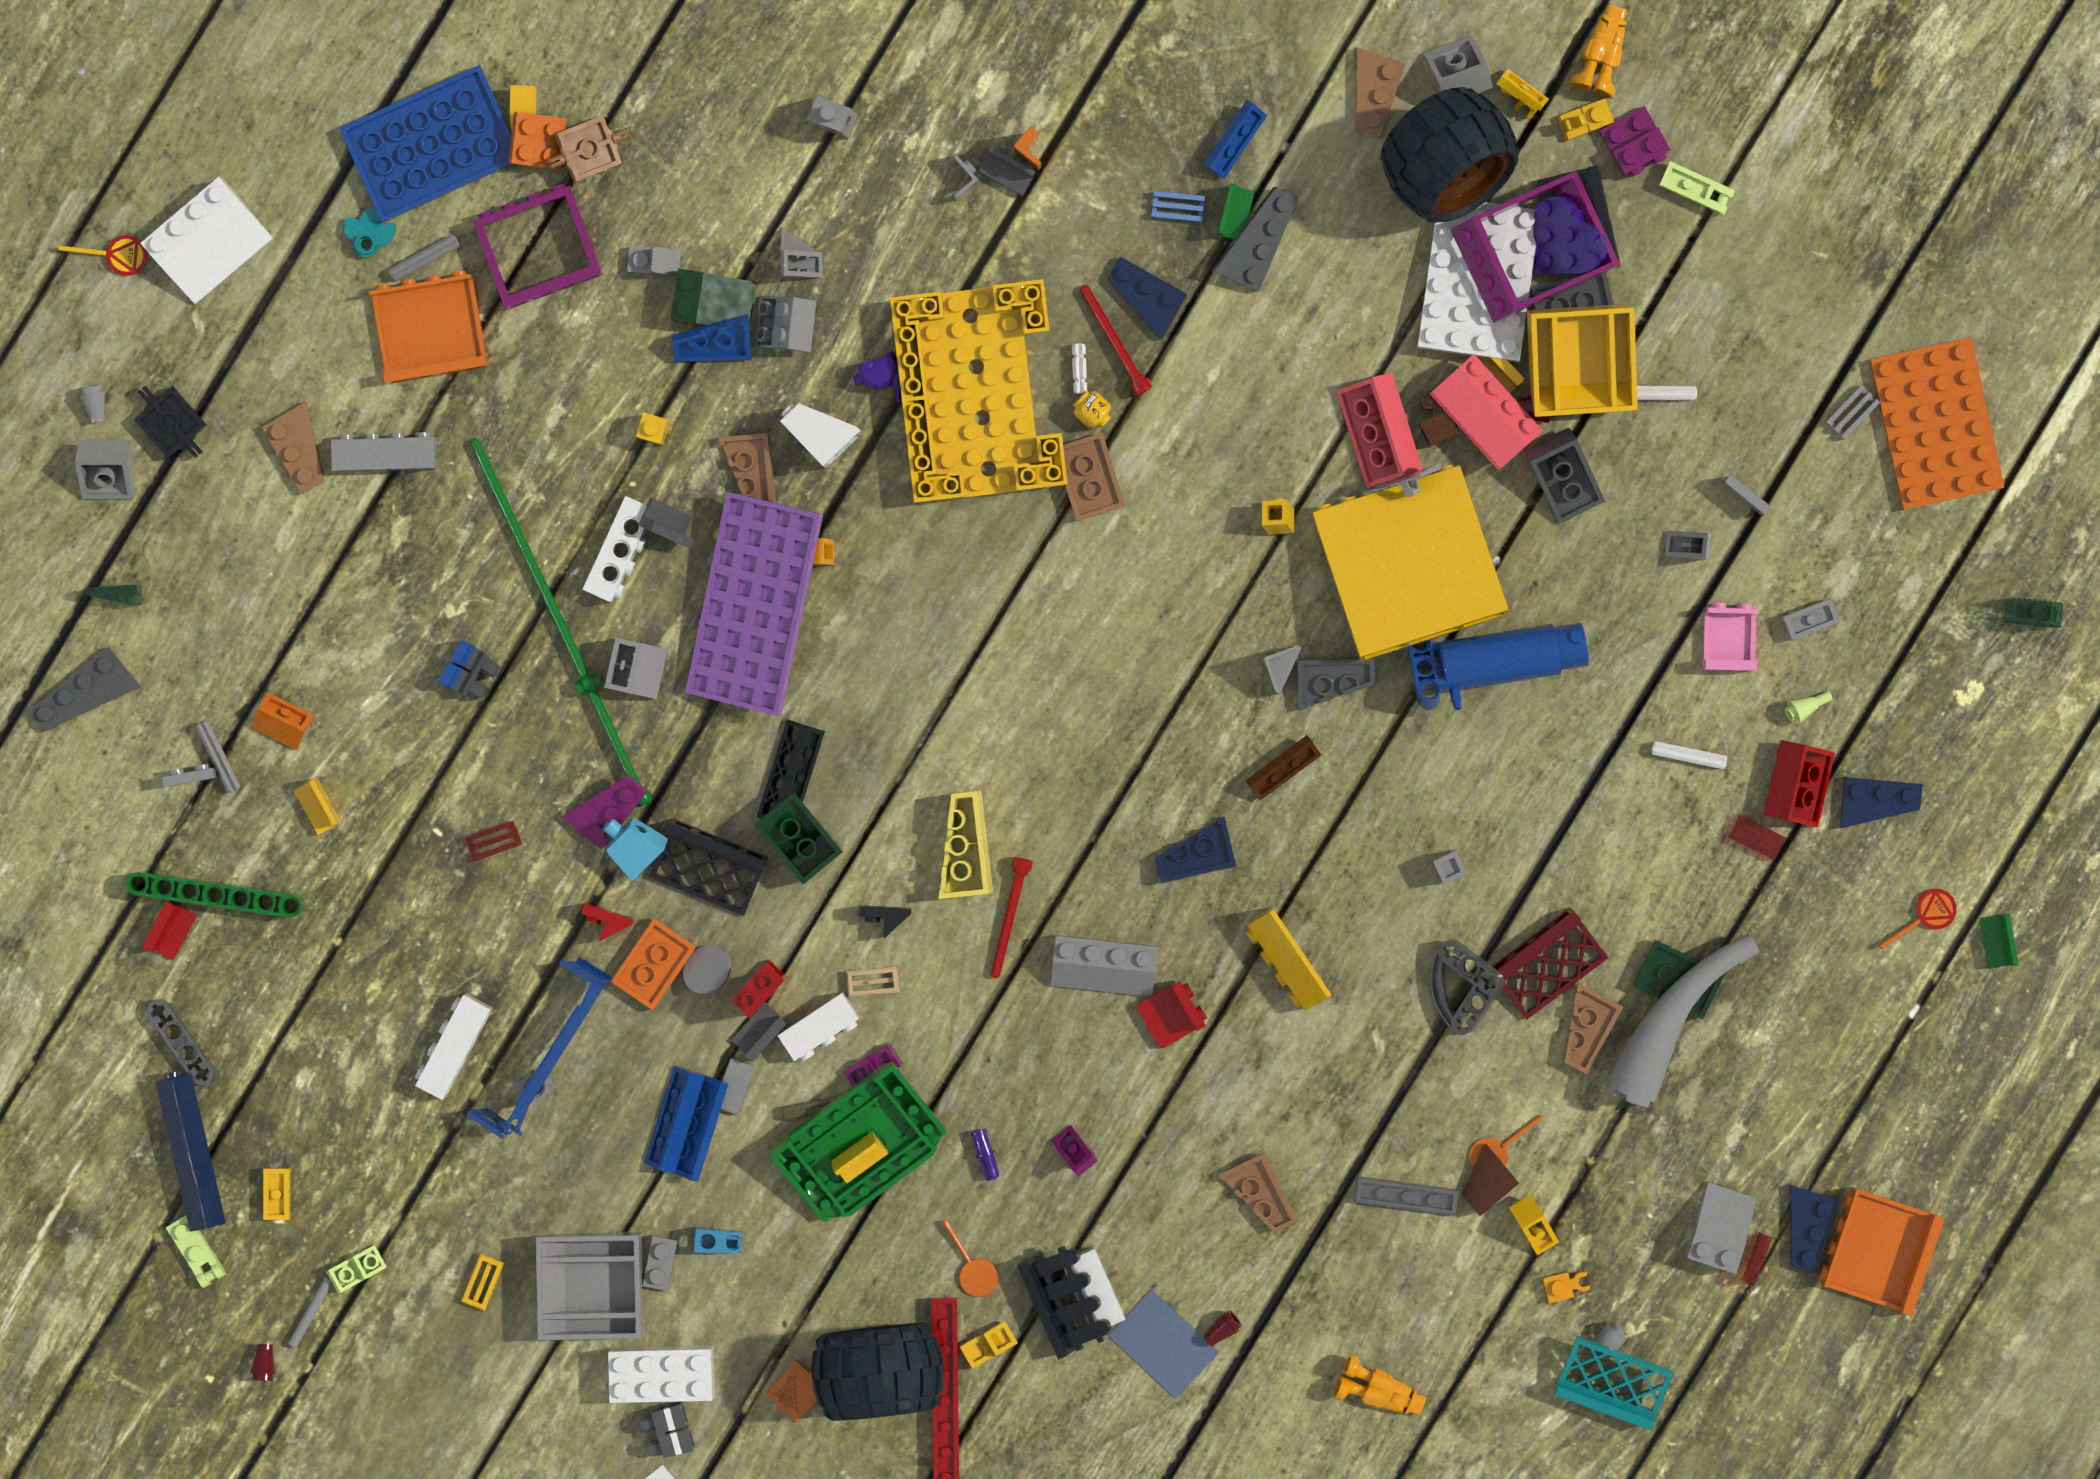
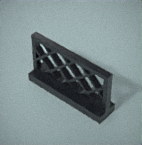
M1595 165L1577 170L1579 176L1584 175L1586 182L1584 188L1588 191L1589 199L1620 263L1599 166ZM1573 172L1537 180L1538 186L1541 187ZM1546 193L1541 195L1542 202L1550 198ZM1558 274V275H1559V279L1562 280V279L1572 278V277H1576V276H1581V275H1584V274Z
M673 819L665 836L668 839L665 849L656 858L649 877L744 916L768 857ZM674 838L681 841L684 851L672 855L668 847L670 839ZM696 849L703 850L708 860L695 865L690 852ZM665 851H666V854H667L668 857L665 858V859H663V856H664ZM686 854L692 867L679 872L674 858ZM720 859L727 860L732 870L719 875L714 862ZM670 861L675 874L668 877L658 874L657 871L660 864ZM710 864L715 877L703 882L698 868ZM746 868L756 872L753 881L742 884L738 871ZM694 871L699 884L691 887L685 885L681 875ZM734 874L739 887L726 891L721 878ZM717 880L722 894L717 896L709 895L705 885ZM750 886L748 893H746L745 888ZM741 890L745 899L742 908L733 905L728 895Z

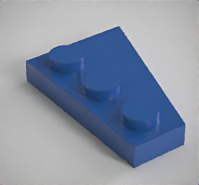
M748 314L673 335L674 362L751 360Z

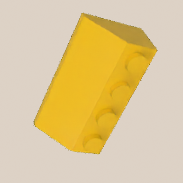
M1272 907L1246 924L1249 928L1246 934L1253 944L1259 942L1264 950L1260 954L1269 966L1273 963L1278 970L1274 975L1282 987L1288 985L1292 991L1289 997L1296 1008L1302 1006L1304 1010H1307L1331 996V993Z

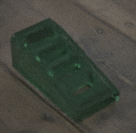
M138 584L85 589V594L91 597L131 605L143 604L142 589Z

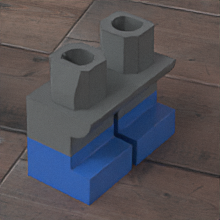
M461 639L450 660L471 670V672L453 662H449L438 683L465 696L471 695L483 699L488 686L477 681L480 674L483 672L494 678L500 666L490 659L491 655Z

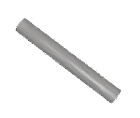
M328 1276L324 1277L288 1341V1344L292 1347L297 1348L332 1286Z

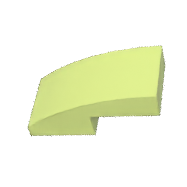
M373 1245L329 1269L326 1273L339 1294L387 1267L376 1246Z

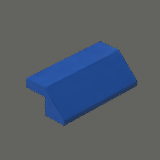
M674 1066L644 1164L660 1171L675 1173L688 1180L698 1182L728 1083L711 1076Z

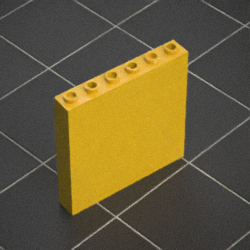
M1452 464L1441 467L1438 473L1418 478L1421 490L1412 497H1406L1401 484L1388 489L1365 494L1366 496L1355 498V496L1344 498L1341 500V504L1335 506L1325 504L1317 507L1316 512H1313V520L1360 662L1508 615L1509 609L1460 465L1456 467Z

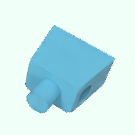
M612 818L603 827V830L612 837L606 848L607 853L631 881L664 851L668 841L665 836L636 818H631L624 826Z

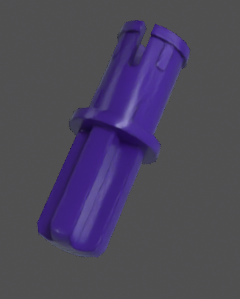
M987 1129L972 1132L971 1135L978 1154L976 1158H979L985 1180L989 1181L998 1178L999 1171L993 1154L995 1150L991 1148Z

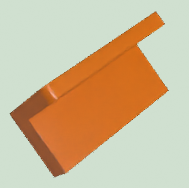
M1029 127L1014 145V152L1039 171L1041 161L1028 152L1039 139L1038 132Z
M267 693L256 710L252 729L297 750L303 734L311 724L314 715Z

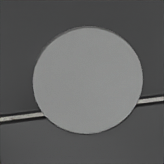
M706 945L695 950L685 963L683 970L684 981L688 988L701 995L712 994L721 989L731 973L730 957L722 948L715 945Z

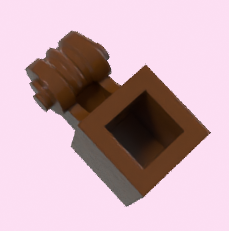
M1431 390L1422 394L1420 406L1425 410H1431L1432 416L1430 419L1418 424L1429 448L1459 433L1457 429L1459 426L1430 395Z

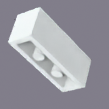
M842 992L778 1034V1037L792 1059L796 1061L800 1058L803 1062L815 1054L813 1049L820 1044L824 1048L836 1040L834 1035L841 1030L846 1034L858 1026L855 1021L860 1017L844 992Z
M1095 1247L1080 1252L1081 1258L1074 1264L1077 1273L1086 1272L1091 1277L1090 1284L1084 1288L1087 1297L1095 1295L1101 1300V1307L1094 1312L1097 1320L1107 1319L1111 1326L1124 1321L1125 1315ZM1064 1268L1067 1277H1069L1066 1268Z

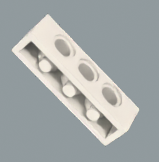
M625 496L583 590L612 603L614 599H620L625 588L622 582L625 575L630 577L636 563L632 560L636 552L641 553L646 543V539L643 536L647 530L639 526L638 531L631 535L627 533L625 527L630 520H636L639 524L647 505ZM620 543H624L628 547V553L623 558H619L615 554V548ZM613 566L617 570V577L613 581H608L604 577V572L608 567Z

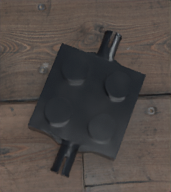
M144 386L143 390H139L138 394L148 404L144 411L134 420L162 453L170 459L176 452L186 447L195 459L199 457L198 454L201 455L203 450L193 440L207 426V423L174 386H171L165 393L155 397L147 386Z

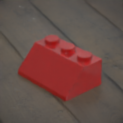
M1780 740L1776 753L1775 767L1771 776L1770 789L1765 802L1764 815L1818 827L1835 752Z

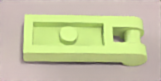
M1671 161L1668 163L1659 183L1660 187L1721 215H1725L1727 210L1726 204L1735 193L1733 189ZM1713 191L1720 194L1717 201L1710 199Z
M186 1215L166 1227L194 1272L201 1287L205 1288L211 1284L210 1281L213 1279H220L226 1275L223 1266L201 1231L190 1232ZM208 1262L211 1269L205 1272L201 1266Z

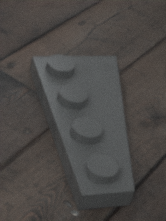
M1273 187L1254 212L1252 219L1243 227L1238 238L1229 246L1224 253V257L1215 265L1211 272L1255 292H1259L1299 197L1278 187Z
M107 647L28 712L43 731H48L142 686L112 649Z

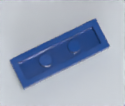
M1246 100L1204 162V165L1217 176L1225 179L1267 117V114L1254 103Z

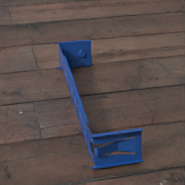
M579 957L578 961L569 962L561 959L559 964L590 982L580 1006H576L524 1088L508 1120L503 1119L488 1108L467 1112L468 1117L501 1139L504 1138V1135H510L513 1131L522 1136L523 1132L520 1131V1127L529 1105L590 1011L593 1003L604 988L606 981L612 980L611 976ZM481 1115L491 1118L496 1124L492 1123L491 1121L487 1120ZM518 1119L516 1126L511 1124L513 1120Z

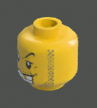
M1085 391L1073 404L1075 407L1074 416L1088 429H1092L1097 425L1102 428L1111 418L1108 415L1111 410V404L1097 391L1090 393Z

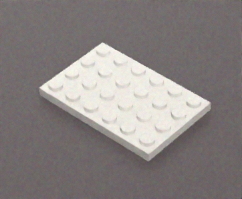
M1485 202L1477 209L1458 219L1434 224L1417 348L1468 356L1475 354L1476 357L1489 359L1492 357L1506 359L1509 362H1520L1527 309L1493 323L1450 231L1471 217L1500 204ZM1514 207L1483 221L1482 224L1518 302L1521 303L1529 299L1536 242L1533 236L1536 210Z

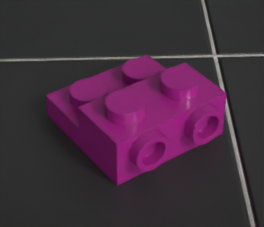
M1645 106L1599 130L1622 176L1630 174L1631 177H1634L1645 170L1643 167L1645 164L1652 161L1655 165L1668 158L1666 153L1670 151V148Z

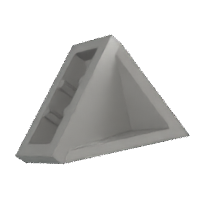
M782 228L780 248L781 277L783 279L823 278L822 252H817Z
M1296 645L1262 658L1275 693H1281L1302 647Z

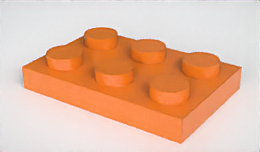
M653 918L611 982L651 1010H654L697 946L656 918Z

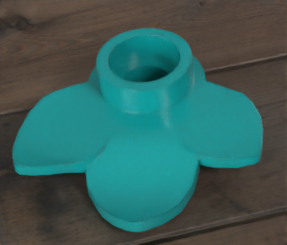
M373 206L363 212L359 221L347 217L344 223L345 235L353 241L355 252L366 258L375 255L379 247L388 245L396 231L395 223L382 224ZM365 240L371 242L369 249H363L362 243Z

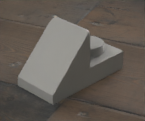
M629 246L627 272L677 276L678 269H680L681 251L655 246L653 248Z

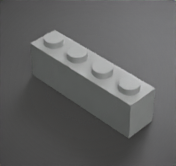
M429 432L415 433L413 438H405L404 433H390L389 438H379V434H363V439H353V435H338V440H331L332 471L438 469L437 438L430 437Z

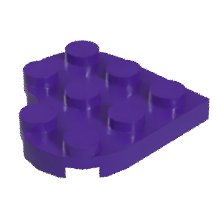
M1554 196L1536 205L1535 221L1533 224V236L1536 242L1534 274H1584L1595 270L1601 261L1606 258L1608 247L1605 235H1602L1593 223L1584 222L1582 210L1578 209L1569 197Z

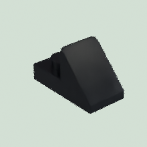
M861 905L859 917H865V922H880V918H885L884 938H886L912 913V908Z

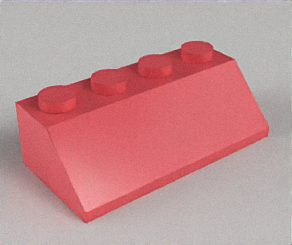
M1475 354L1430 393L1433 399L1498 471L1543 431Z
M1392 372L1336 390L1366 488H1371L1423 470Z

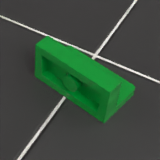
M1230 183L1218 236L1233 240L1238 238L1240 231L1247 225L1255 191L1237 187L1235 184Z
M2004 913L1979 918L1987 968L1992 969L2009 965L2018 966L2010 915Z

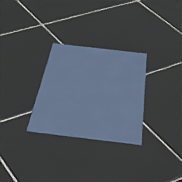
M1152 1289L1125 1317V1320L1121 1321L1108 1335L1175 1399L1219 1353Z

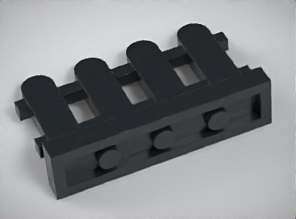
M1065 1245L1057 1249L1059 1252L1047 1258L1043 1254L1032 1256L1017 1265L1058 1359L1068 1356L1074 1350L1079 1351L1083 1349V1343L1094 1339H1097L1098 1343L1105 1341V1335L1112 1328L1111 1323L1107 1319L1097 1320L1094 1312L1101 1307L1100 1298L1095 1295L1089 1297L1086 1295L1084 1288L1091 1282L1090 1275L1086 1272L1077 1273L1074 1264L1080 1260V1252L1075 1248L1067 1250ZM1066 1268L1069 1277L1055 1282L1052 1273ZM1076 1291L1079 1300L1065 1305L1062 1296ZM1086 1315L1090 1324L1075 1328L1072 1320Z

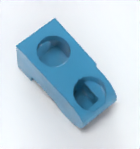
M694 1227V1253L741 1252L742 1231Z

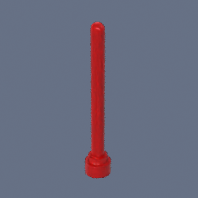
M1082 285L1080 293L1130 376L1132 392L1135 397L1143 394L1153 387L1148 377L1145 378L1143 374L1140 375L1088 285Z
M1013 857L1011 867H1013L1015 875L990 974L993 978H999L1001 975L1024 877L1028 875V871L1031 872L1034 861Z

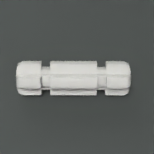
M1083 343L1072 344V355H1074V358H1072L1073 380H1075L1073 392L1075 394H1083L1087 391V382H1085V379H1087L1086 358H1084L1086 347Z

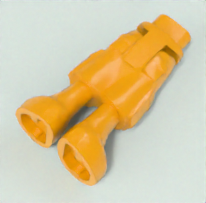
M1607 5L1605 14H1601L1600 21L1591 39L1586 43L1582 54L1583 59L1586 61L1584 68L1569 78L1568 84L1571 87L1583 91L1590 90L1597 64H1600L1602 68L1595 82L1593 93L1607 99L1614 98L1616 91L1611 82L1612 70L1619 68L1622 57L1621 48L1627 24L1625 21L1627 10L1614 5Z
M1349 1355L1343 1366V1375L1365 1380L1368 1382V1385H1361L1340 1375L1334 1390V1399L1340 1401L1344 1400L1348 1394L1361 1396L1363 1404L1373 1408H1384L1399 1413L1404 1412L1406 1415L1410 1412L1420 1416L1426 1402V1397L1417 1394L1416 1389H1412L1403 1382L1394 1379L1389 1373L1377 1368L1372 1371L1367 1370L1360 1364V1359L1357 1356Z

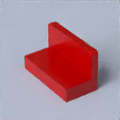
M166 901L142 947L150 952L156 951L169 959H174L197 915L173 901Z

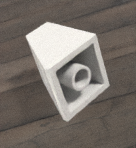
M791 404L781 414L784 418L780 422L824 468H827L862 434L858 427L802 404L796 406Z

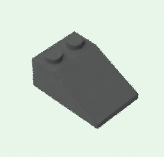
M1569 427L1523 450L1559 524L1605 502L1578 440Z

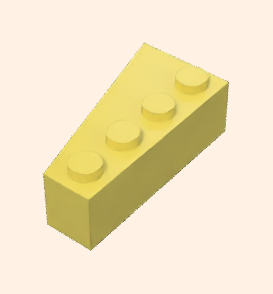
M981 790L951 794L948 831L945 841V855L938 899L992 893L993 885Z

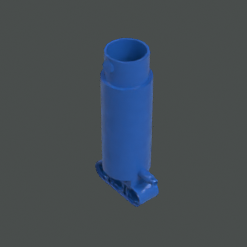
M1582 623L1554 627L1553 624H1546L1432 643L1430 639L1418 643L1426 647L1423 650H1416L1414 646L1417 644L1408 646V656L1417 702L1426 710L1434 709L1439 705L1440 694L1450 693L1453 708L1460 710L1462 708L1460 691L1560 675L1561 670L1589 665L1588 649ZM1426 667L1430 670V672L1427 674H1422L1418 670L1420 668ZM1426 691H1431L1435 695L1427 698L1422 694Z

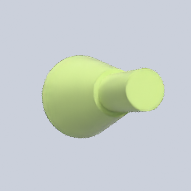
M1827 691L1816 697L1787 701L1785 712L1791 722L1794 721L1800 724L1816 711L1819 706L1832 701L1833 698L1831 693Z

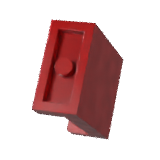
M769 960L734 996L732 1003L750 1018L788 976Z

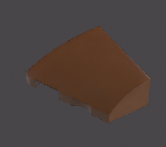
M1486 1143L1481 1148L1482 1151L1477 1163L1474 1165L1470 1179L1462 1192V1195L1479 1216L1484 1214L1519 1184L1518 1180Z

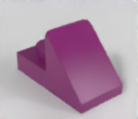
M1071 1125L1051 1140L1078 1177L1098 1161L1095 1153Z

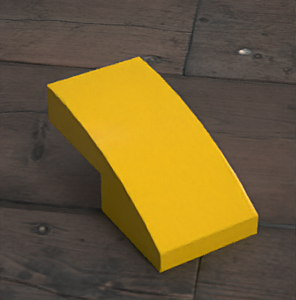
M510 85L511 135L514 112L536 114V86Z
M1003 1321L970 1339L958 1348L970 1369H974L990 1358L1016 1345L1017 1341L1006 1321Z

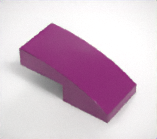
M891 1043L843 1072L853 1086L883 1064L893 1062L899 1068L903 1063Z

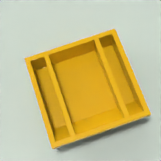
M1616 304L1527 310L1529 382L1535 417L1638 410L1635 311L1632 305Z

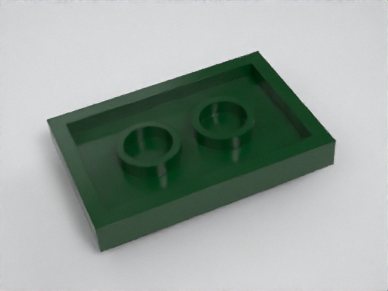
M1654 940L1632 986L1660 999L1680 977L1700 961ZM1725 973L1702 994L1689 1012L1690 1014L1702 1020L1704 1019Z

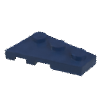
M1844 777L1840 828L1920 810L1923 784Z
M1790 1185L1791 1266L1817 1274L1840 1200Z

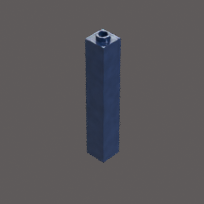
M180 1071L164 1074L165 1079L155 1083L190 1232L225 1224L226 1221L191 1073L180 1075Z

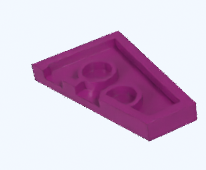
M627 775L569 811L562 818L602 849L612 838L603 830L606 823L613 818L622 825L648 790L630 775Z

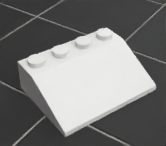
M218 177L143 240L141 244L192 302L197 304L274 238L227 182Z

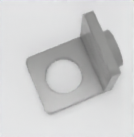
M955 153L953 159L971 178V181L954 195V199L958 201L979 180L973 174L977 171L967 159L963 162Z

